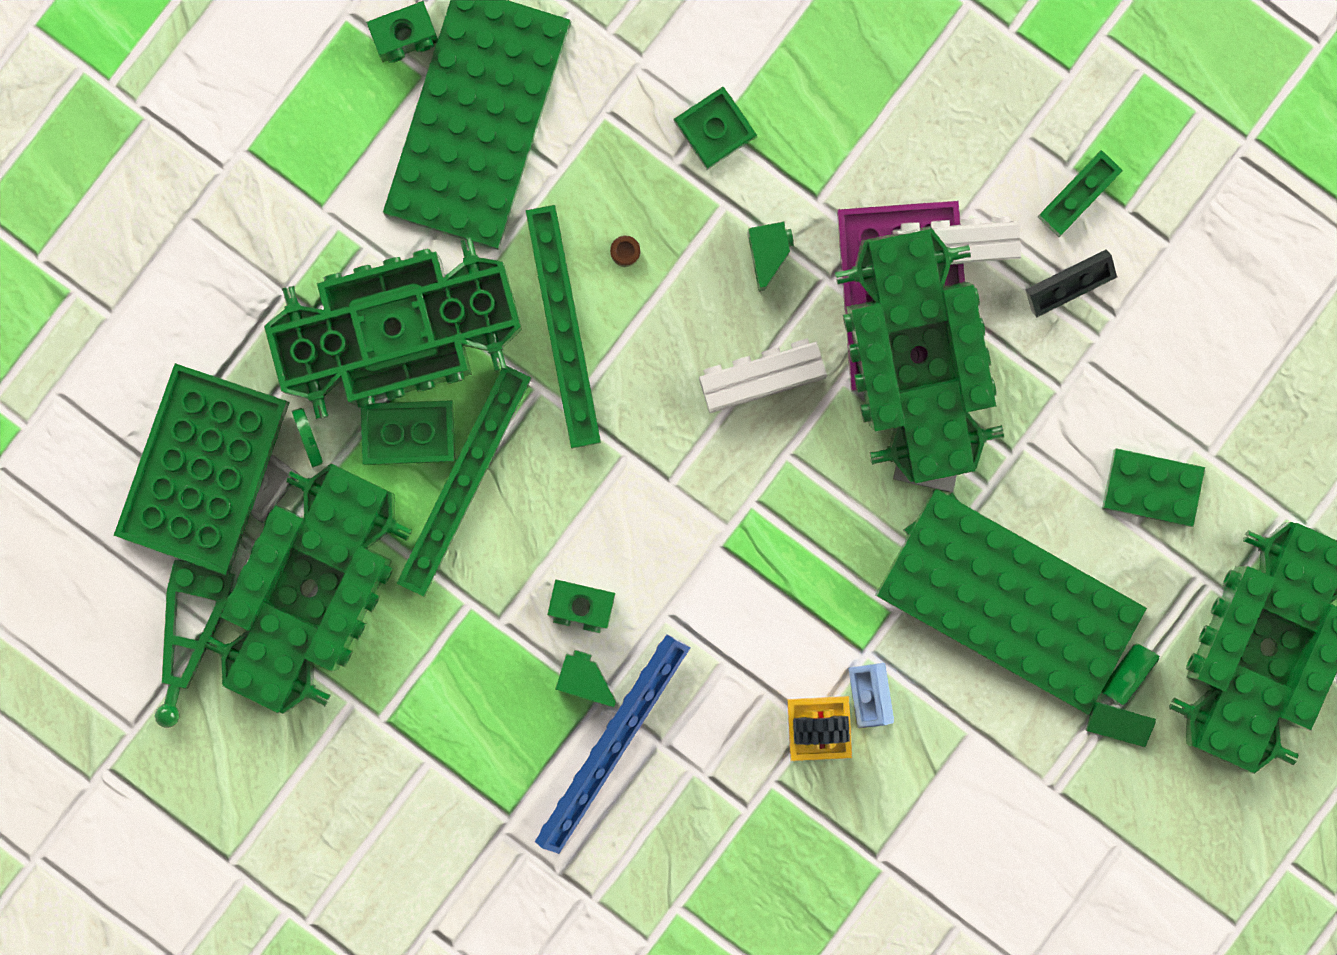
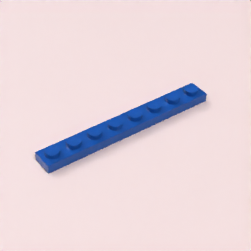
M668 634L658 644L656 652L649 663L641 671L633 688L624 697L619 710L607 724L603 735L591 749L589 757L575 774L573 782L564 796L559 799L557 807L548 821L542 826L539 835L534 841L542 849L560 854L691 647Z

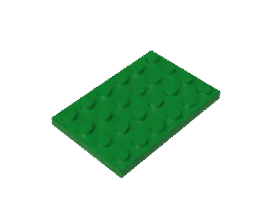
M174 363L113 536L215 572L229 575L290 402Z

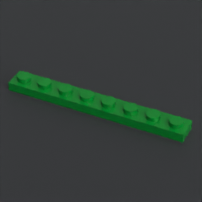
M550 205L525 210L571 449L600 444L599 428L556 206Z
M509 366L506 369H501L396 584L423 597L426 596L532 378Z

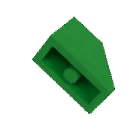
M784 221L748 228L747 235L759 292L765 291L790 253L789 247L794 246L791 228H785Z
M574 650L573 655L567 653L555 690L614 708L617 700L597 662L591 661L592 655L579 650Z

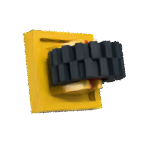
M849 696L787 699L790 761L852 758Z

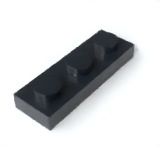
M1105 249L1025 289L1032 313L1037 318L1118 278L1112 255Z

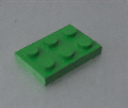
M452 400L376 403L361 408L363 465L455 462L454 409Z
M1115 448L1113 450L1102 508L1194 527L1206 467Z

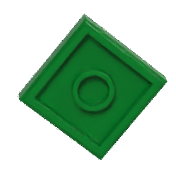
M724 86L673 119L706 170H709L757 138L756 132Z

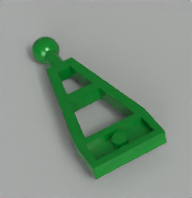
M174 559L166 592L162 683L168 684L164 704L160 705L155 711V720L161 727H173L179 720L180 714L176 704L180 688L188 689L207 649L204 648L205 643H210L206 640L209 636L213 637L221 620L220 616L224 610L223 607L226 599L232 591L236 575L234 573L224 575L192 563ZM178 592L217 601L199 641L175 635ZM175 645L194 649L182 677L173 676Z

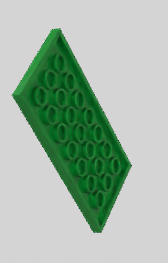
M450 0L382 212L384 215L467 240L466 238H472L474 243L499 250L569 31L570 19L509 0Z
M933 489L875 596L1087 715L1090 714L1147 610L1145 606L938 489Z

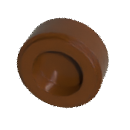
M624 235L613 241L610 253L612 260L617 265L630 267L639 260L641 250L635 238Z

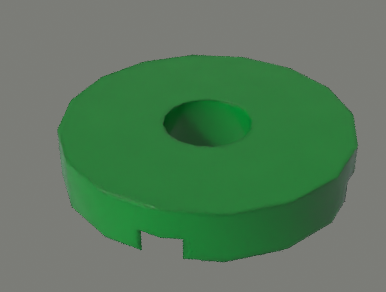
M304 408L292 410L291 412L312 468L321 465L323 460Z

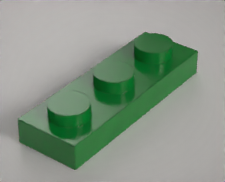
M1100 150L1037 217L1060 237L1123 170Z

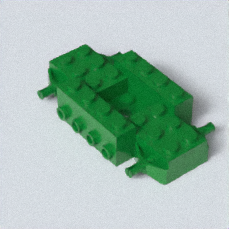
M931 227L862 240L855 266L849 270L835 272V277L839 278L836 279L837 285L852 281L859 282L873 300L846 306L848 314L843 315L846 333H852L853 344L849 345L851 361L858 364L859 374L854 375L857 392H863L865 404L860 405L863 422H869V426L875 432L894 428L890 446H887L885 450L870 452L871 463L874 465L887 461L894 462L906 478L915 484L974 472L977 469L984 443L988 440L1004 438V433L1001 432L1004 431L1002 425L984 429L979 427L968 413L997 407L995 400L997 394L993 377L991 378L989 367L991 366V359L984 340L985 326L982 317L980 318L978 308L980 305L978 290L974 284L969 282L944 286L951 263L954 260L971 258V252L958 254L959 252L969 251L970 247L969 245L956 248L947 247ZM916 346H923L927 351L925 360L920 363L913 362L910 357L911 350Z
M466 238L469 251L465 239L459 241L464 255L463 262L447 275H445L442 260L436 251L431 252L430 249H423L412 253L413 257L401 260V257H393L384 260L383 266L372 268L371 265H364L354 268L353 274L342 276L341 273H334L323 277L324 281L317 283L324 310L301 306L298 303L295 286L282 288L286 302L285 309L264 326L281 392L309 399L313 404L316 419H322V417L326 418L329 416L324 401L325 396L341 381H343L348 402L358 408L376 404L375 401L387 398L392 400L405 396L406 392L414 390L422 392L435 388V385L447 382V384L464 380L465 376L472 375L465 346L488 351V354L491 355L494 371L500 370L498 358L501 369H506L507 366L502 352L503 347L522 330L504 263L498 260L478 257L473 245V239ZM391 319L399 320L402 326L401 331L394 336H390L385 332V324Z
M332 463L308 479L293 471L289 473V476L299 480L297 482L287 477L286 483L302 490L304 517L276 505L271 510L265 521V527L260 537L255 541L251 555L241 569L237 578L238 582L233 592L226 599L223 607L224 610L220 616L247 631L231 643L226 644L209 636L206 641L210 643H205L204 648L222 657L223 687L276 713H287L304 699H311L324 707L327 705L328 701L326 700H329L331 695L315 688L316 685L313 684L314 663L329 671L339 670L340 666L345 667L353 652L349 647L354 638L359 640L366 626V623L362 621L367 611L372 612L380 598L376 592L381 583L386 585L393 572V568L390 567L391 559L368 548L387 533H392L407 541L409 536L399 530L408 534L412 532V529L397 523V520L394 519V493ZM309 579L314 580L318 585V591L313 597H307L302 592L303 583Z
M1284 522L1268 537H1262L1250 530L1246 532L1245 535L1248 537H1244L1243 542L1259 548L1260 571L1249 566H1235L1234 570L1230 569L1223 581V586L1226 587L1221 598L1218 597L1211 608L1212 620L1209 626L1205 625L1199 635L1198 641L1201 642L1197 654L1193 653L1186 665V670H1189L1187 678L1211 689L1194 704H1187L1174 697L1171 702L1182 708L1173 704L1169 705L1170 710L1184 715V718L1187 719V745L1252 774H1255L1274 758H1279L1291 765L1296 763V760L1286 755L1298 759L1299 754L1281 745L1279 720L1297 728L1311 731L1337 673V606L1331 604L1337 599V540L1302 524ZM1270 638L1275 643V651L1269 656L1264 655L1260 648L1262 641Z

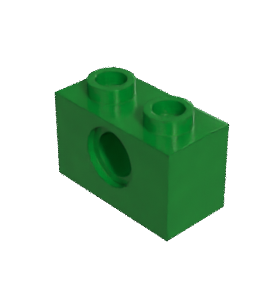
M424 1L367 21L382 62L395 63L406 57L405 54L416 50L418 53L428 51L438 41ZM401 29L412 31L411 36L407 40H398L396 38L397 33Z
M555 579L547 615L554 617L553 623L571 626V621L584 623L583 630L600 633L601 628L608 629L616 593ZM578 598H584L590 604L589 612L584 616H579L573 611V603Z

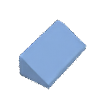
M885 663L848 668L857 727L866 728L894 723Z

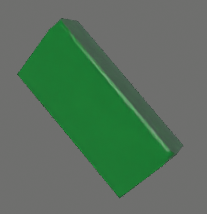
M1134 644L1110 675L1102 693L1116 704L1125 705L1158 662L1160 656L1140 644Z
M1095 702L1089 716L1086 731L1146 747L1156 719Z

